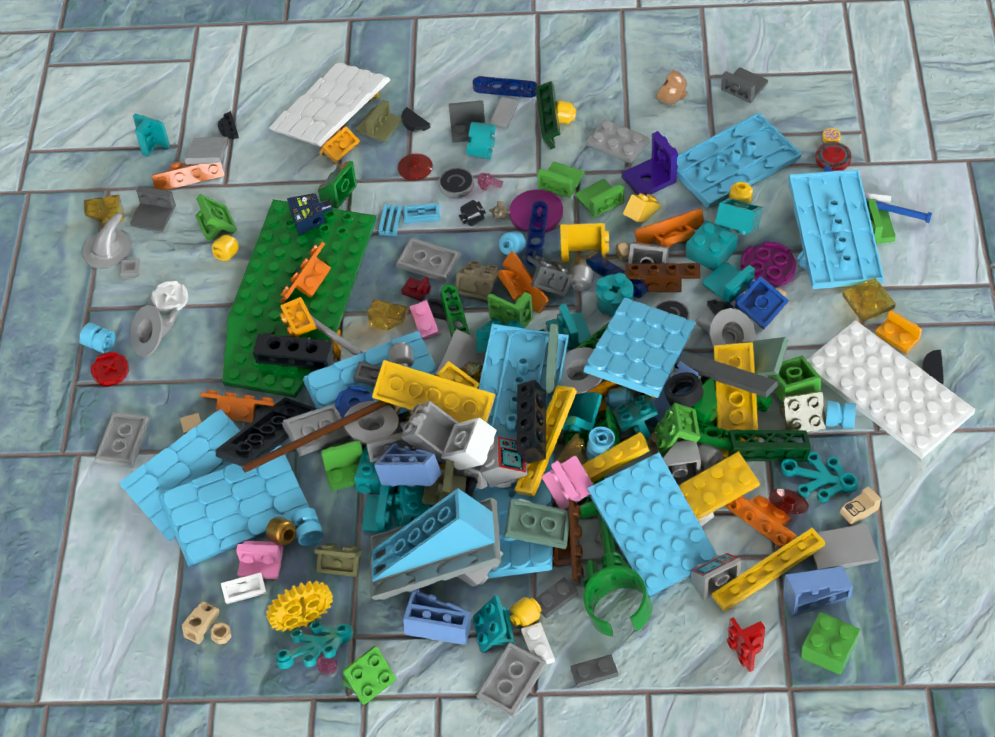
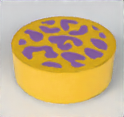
M834 128L824 130L823 142L839 143L840 132Z

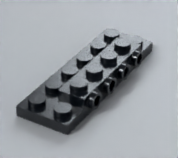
M284 397L215 450L216 457L242 467V465L270 453L289 438L282 425L283 420L317 410V408Z

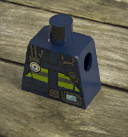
M315 193L287 198L299 235L324 224L325 218L323 213L333 210L330 199L319 202Z

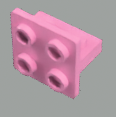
M576 456L564 463L554 462L551 464L553 469L542 476L543 481L560 509H567L569 507V500H574L577 503L588 496L587 488L593 486L592 481Z
M244 541L243 544H238L236 550L240 561L238 577L242 578L261 572L263 579H278L284 546L266 541Z

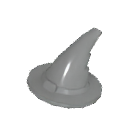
M117 212L109 219L99 233L86 241L82 249L83 258L93 268H112L121 264V260H125L132 250L131 240L127 234L117 231L118 223L123 216L121 213Z
M150 305L141 307L131 323L130 343L132 350L138 356L147 357L152 355L158 348L161 339L165 337L175 323L178 310L173 309L166 318H162L160 311L156 307Z
M732 308L721 310L713 317L711 322L700 317L695 320L696 324L709 335L713 348L714 345L755 341L756 333L753 323L740 310Z
M586 347L576 348L566 353L560 386L574 387L577 391L576 394L585 393L605 381V379L583 372L594 349Z
M377 401L358 403L347 411L345 417ZM387 405L345 425L346 433L352 438L343 444L360 441L362 446L366 444V441L393 435L398 429L399 423L396 411Z

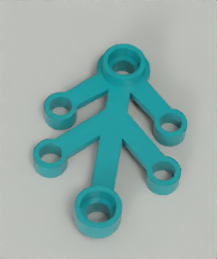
M810 452L807 463L814 466L817 471L797 467V463L793 459H785L781 463V472L786 477L798 475L815 479L808 484L799 485L797 493L801 498H807L811 491L828 483L835 484L827 490L821 489L818 491V501L826 503L829 501L830 496L841 491L847 493L854 492L859 486L857 477L852 473H846L836 457L828 458L827 468L835 471L838 476L829 473L816 452Z
M320 621L312 622L310 624L312 634H327L324 637L305 635L300 629L293 630L290 633L293 643L302 642L308 644L290 652L286 649L280 650L276 655L278 667L280 669L291 667L294 664L293 658L305 654L302 660L306 667L314 666L321 652H323L325 658H333L340 644L347 643L352 639V626L340 624L337 627L322 626Z

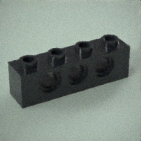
M269 333L258 334L253 350L256 363L316 370L331 366L335 353L332 341L325 339L314 340L306 337L295 338L287 335L276 336Z
M536 380L517 385V453L528 464L546 459V391Z

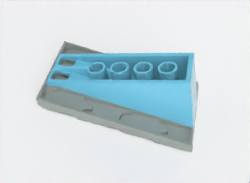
M457 488L409 524L370 536V597L374 600H385L405 591L411 592L437 581H446L467 572L473 573L501 562L497 501L489 498L477 502Z

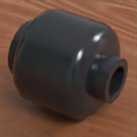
M471 200L460 207L461 214L458 216L463 224L467 223L470 227H473L485 219L484 214L486 212L479 201Z

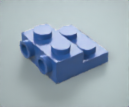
M760 276L757 280L753 279L748 284L747 288L749 289L745 294L741 292L734 300L737 302L734 307L746 314L764 330L787 305L789 300Z

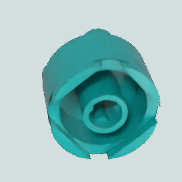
M471 122L468 135L469 141L467 142V156L491 160L493 150L490 148L494 147L495 137L492 135H495L496 125Z
M617 273L598 279L596 285V306L602 314L606 313L613 317L624 298L634 301L633 284L625 274Z

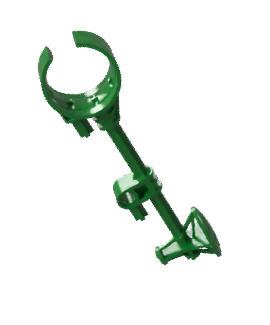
M609 405L605 406V410L595 419L593 429L600 426L609 428L615 435L613 446L615 447L620 444L619 428L612 409ZM590 432L564 433L563 439L566 448L571 450L576 447H587ZM604 477L593 482V485L605 480ZM588 495L577 502L581 508V517L579 518L598 515L604 555L601 557L603 565L599 571L596 561L592 562V560H589L585 564L587 576L583 581L585 608L596 630L604 635L613 637L611 624L594 615L596 604L604 595L620 588L638 590L643 594V599L638 610L630 616L632 625L637 632L648 622L651 616L652 602L641 576L626 564L620 554L616 553L615 541L593 500Z

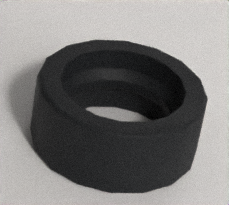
M684 372L676 374L668 379L664 385V393L670 406L675 402L692 407L703 397V387L699 377L694 373ZM693 387L684 394H675L681 388Z

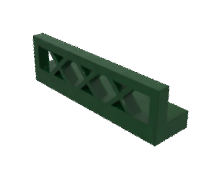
M552 81L536 87L542 138L549 148L553 149L556 148L554 137L561 135L555 88Z
M729 430L728 432L731 444L728 457L739 451L745 461L782 462L785 459H793L796 462H806L811 451L806 430ZM735 437H742L746 441L736 442ZM761 437L765 442H758L754 438ZM780 437L784 442H777L773 438ZM802 437L803 443H798L792 438Z

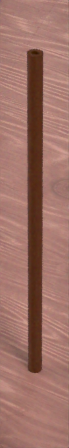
M379 400L242 465V469L245 473L391 403Z

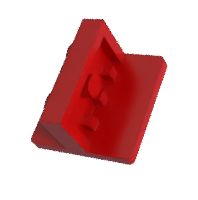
M733 617L729 619L727 643L732 650L735 649L740 664L743 667L746 666L748 671L751 672L754 670L755 655L763 649L765 626L759 621L742 630Z

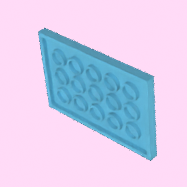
M659 452L587 488L591 499L628 566L641 576L650 597L691 576V571L697 565H704L715 556H718Z

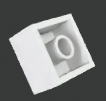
M481 418L456 423L441 458L445 461H454V467L457 470L483 465L487 460V454L494 442L497 430Z

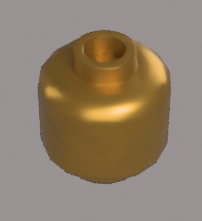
M281 516L271 519L266 527L267 537L278 545H288L296 535L295 524Z

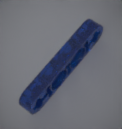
M478 76L473 79V90L477 93L532 98L537 95L536 87L538 85L534 81ZM501 85L499 88H494L493 86ZM511 86L518 87L517 89H510Z
M544 201L534 202L531 208L526 247V262L531 266L535 265L528 261L527 258L528 256H533V250H536V255L543 257L548 218V205ZM539 208H542V210H541V217L538 216V209H539ZM540 222L543 226L537 229L533 227V224ZM533 238H539L541 242L539 244H533L531 240Z
M592 253L586 259V264L602 277L617 273L625 274V270L597 253ZM629 279L633 284L634 296L641 298L648 291L647 286L639 279Z

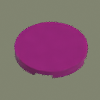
M529 190L521 193L512 201L509 209L512 224L517 229L530 232V234L549 232L556 228V225L563 218L561 200L555 194L545 190Z
M765 241L763 244L748 247L741 256V271L748 265L755 268L754 278L757 280L761 276L774 288L788 283L796 272L794 256L789 248L780 243Z

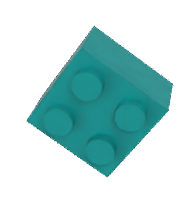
M728 198L719 203L715 224L720 225V227L726 230L732 228L736 229L737 233L748 235V233L758 229L763 207Z
M705 220L686 243V258L715 271L719 266L727 262L737 250L738 235Z

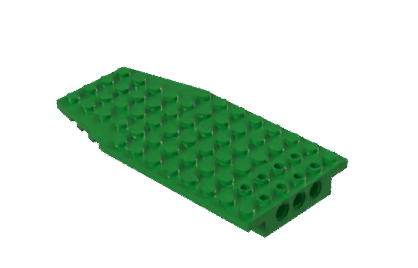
M273 199L228 315L222 379L225 386L293 398L297 397L305 385L303 382L304 376L309 375L315 369L256 363L253 350L258 334L267 333L276 336H289L287 331L288 325L287 323L283 324L279 315L282 313L280 307L282 303L280 300L283 297L280 294L286 286H291L292 282L290 280L296 272L300 273L302 270L300 265L305 258L309 260L311 257L309 252L315 244L319 246L321 242L325 243V245L317 255V258L331 267L330 271L311 298L295 287L283 304L301 297L312 317L335 333L338 332L377 220L376 215L333 209L323 213L325 218L324 224L299 235L288 202ZM318 329L299 336V338L306 337L314 340H331V338Z

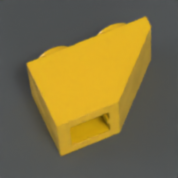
M632 194L623 214L636 222L645 223L660 208L661 203L657 202V198L650 194Z

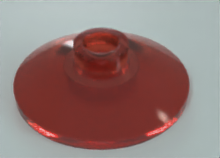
M418 153L409 154L398 163L399 174L403 178L412 181L426 178L433 169L431 159L426 155Z
M774 489L769 494L770 502L778 509L784 511L785 514H803L809 508L806 499L796 492L787 489Z

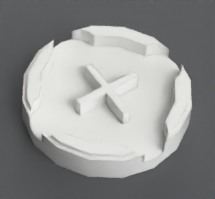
M166 281L159 284L155 291L153 290L151 300L154 307L160 312L171 313L173 309L179 311L187 304L189 294L185 285H181L177 281Z

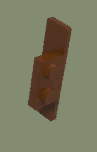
M700 263L625 265V275L628 279H644V293L682 292V279L701 278Z
M569 500L570 523L566 549L554 547V565H572V580L576 584H581V578L584 577V569L580 562V558L583 557V548L579 537H582V528L579 525L578 517H581V508L574 500Z

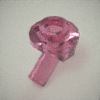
M481 173L477 183L482 190L486 191L489 189L490 184L501 188L503 181L492 178L490 173Z
M321 656L317 660V669L325 675H331L337 670L338 660L334 659V657L327 659Z

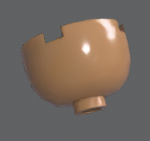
M673 69L666 78L665 83L661 86L656 99L670 105L677 103L679 99L683 101L688 93L685 90L687 86L685 77Z

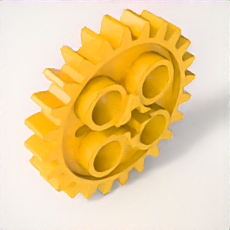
M308 581L306 585H303L301 582L299 587L293 585L291 590L285 589L283 595L278 594V599L272 600L273 604L268 605L269 610L266 611V617L271 627L275 628L276 631L281 629L284 632L288 629L291 632L294 628L307 627L308 623L314 622L316 618L321 619V614L327 613L326 609L331 608L330 603L333 602V595L328 585H324L323 582L319 584L318 581H315L312 584L311 581Z

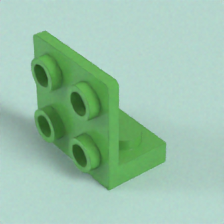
M552 162L548 170L540 168L538 171V188L571 198L585 172Z
M602 179L575 193V197L596 218L624 203V187L621 184L612 187L605 179Z
M524 292L520 298H517L515 304L493 294L487 296L490 319H501L502 322L518 321L519 324H524L525 328L532 321L531 294Z
M674 402L671 408L665 412L663 419L656 424L654 432L657 438V448L662 457L667 454L679 437L696 443L700 439L695 409Z
M360 441L348 442L322 450V458L331 492L356 485L355 474L363 454Z

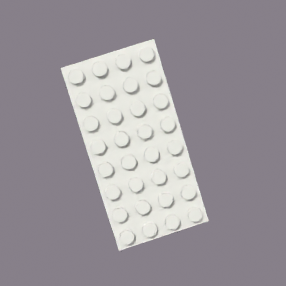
M856 320L807 359L820 375L821 382L847 402L856 403V409L921 459L975 412V408Z

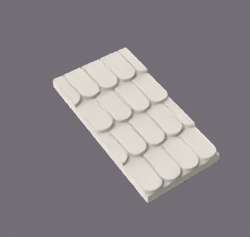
M337 63L305 95L299 97L287 111L285 110L269 129L273 132L321 147L378 93L390 79L379 73L376 74L355 66Z

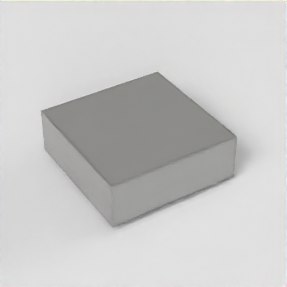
M139 259L121 260V278L139 277Z

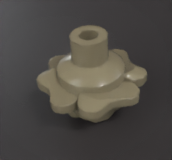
M497 201V206L489 209V212L493 213V218L505 219L506 215L510 214V211L504 207L503 201Z

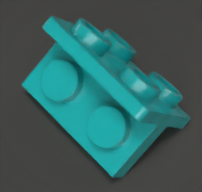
M136 113L133 115L136 126L135 133L142 155L148 157L157 145L164 148L170 147L163 122Z
M566 304L559 306V314H557L556 319L546 321V327L549 332L550 324H557L558 334L569 335L567 349L579 346L591 336L582 313L570 314Z
M649 395L638 396L633 401L621 404L613 410L622 431L634 427L637 434L641 432L644 435L645 440L651 437L644 421L658 415V412Z
M381 485L379 496H367L362 524L363 532L382 533L399 527V522L395 520L397 505L393 503L394 495L390 493L389 486Z
M494 596L473 616L480 652L484 653L493 645L507 647L509 642L515 644L508 609L505 606H501L499 596Z

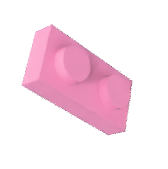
M427 300L410 306L423 341L440 334Z

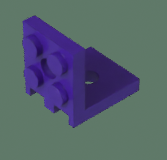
M656 131L652 133V158L621 172V177L636 195H639V193L651 195L677 182L678 152L676 148L668 143L665 136ZM648 177V178H650V179H649V180H643L642 178Z

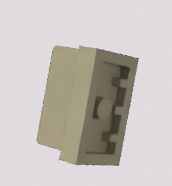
M470 261L457 272L455 287L461 295L488 301L487 296L492 294L494 281L498 278L497 274L502 269L495 265L485 266L481 265L480 262Z

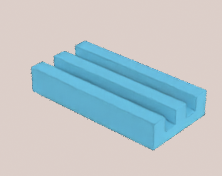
M439 203L404 206L405 224L440 221Z
M384 204L378 230L379 235L397 236L402 205L395 207V205L391 204V207H388V204ZM388 212H390V213H389V217H388V222H387L386 230L384 231L387 214H388ZM394 212H397L393 231H390Z

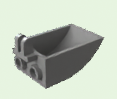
M431 401L415 405L411 411L410 420L403 428L404 432L401 438L416 450L420 449L434 453L437 461L446 463L441 457L454 424L459 422Z

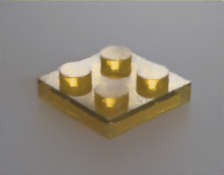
M876 278L843 291L842 294L843 298L862 322L895 309L896 305Z

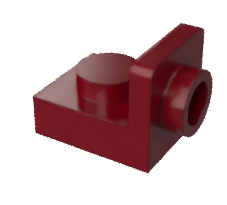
M424 276L422 281L409 277L401 289L402 295L422 301L431 289L429 278Z

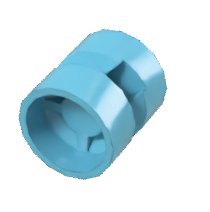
M87 323L80 333L79 341L83 346L93 348L104 354L110 352L113 348L116 335L109 329L102 328L94 323Z
M828 401L825 426L835 427L841 424L842 428L854 429L856 403L844 402L840 406L837 401Z
M595 427L589 433L586 456L589 460L613 448L615 435L609 428Z
M302 508L292 514L291 521L295 524V532L300 545L311 546L323 539L324 534L316 511L313 508Z

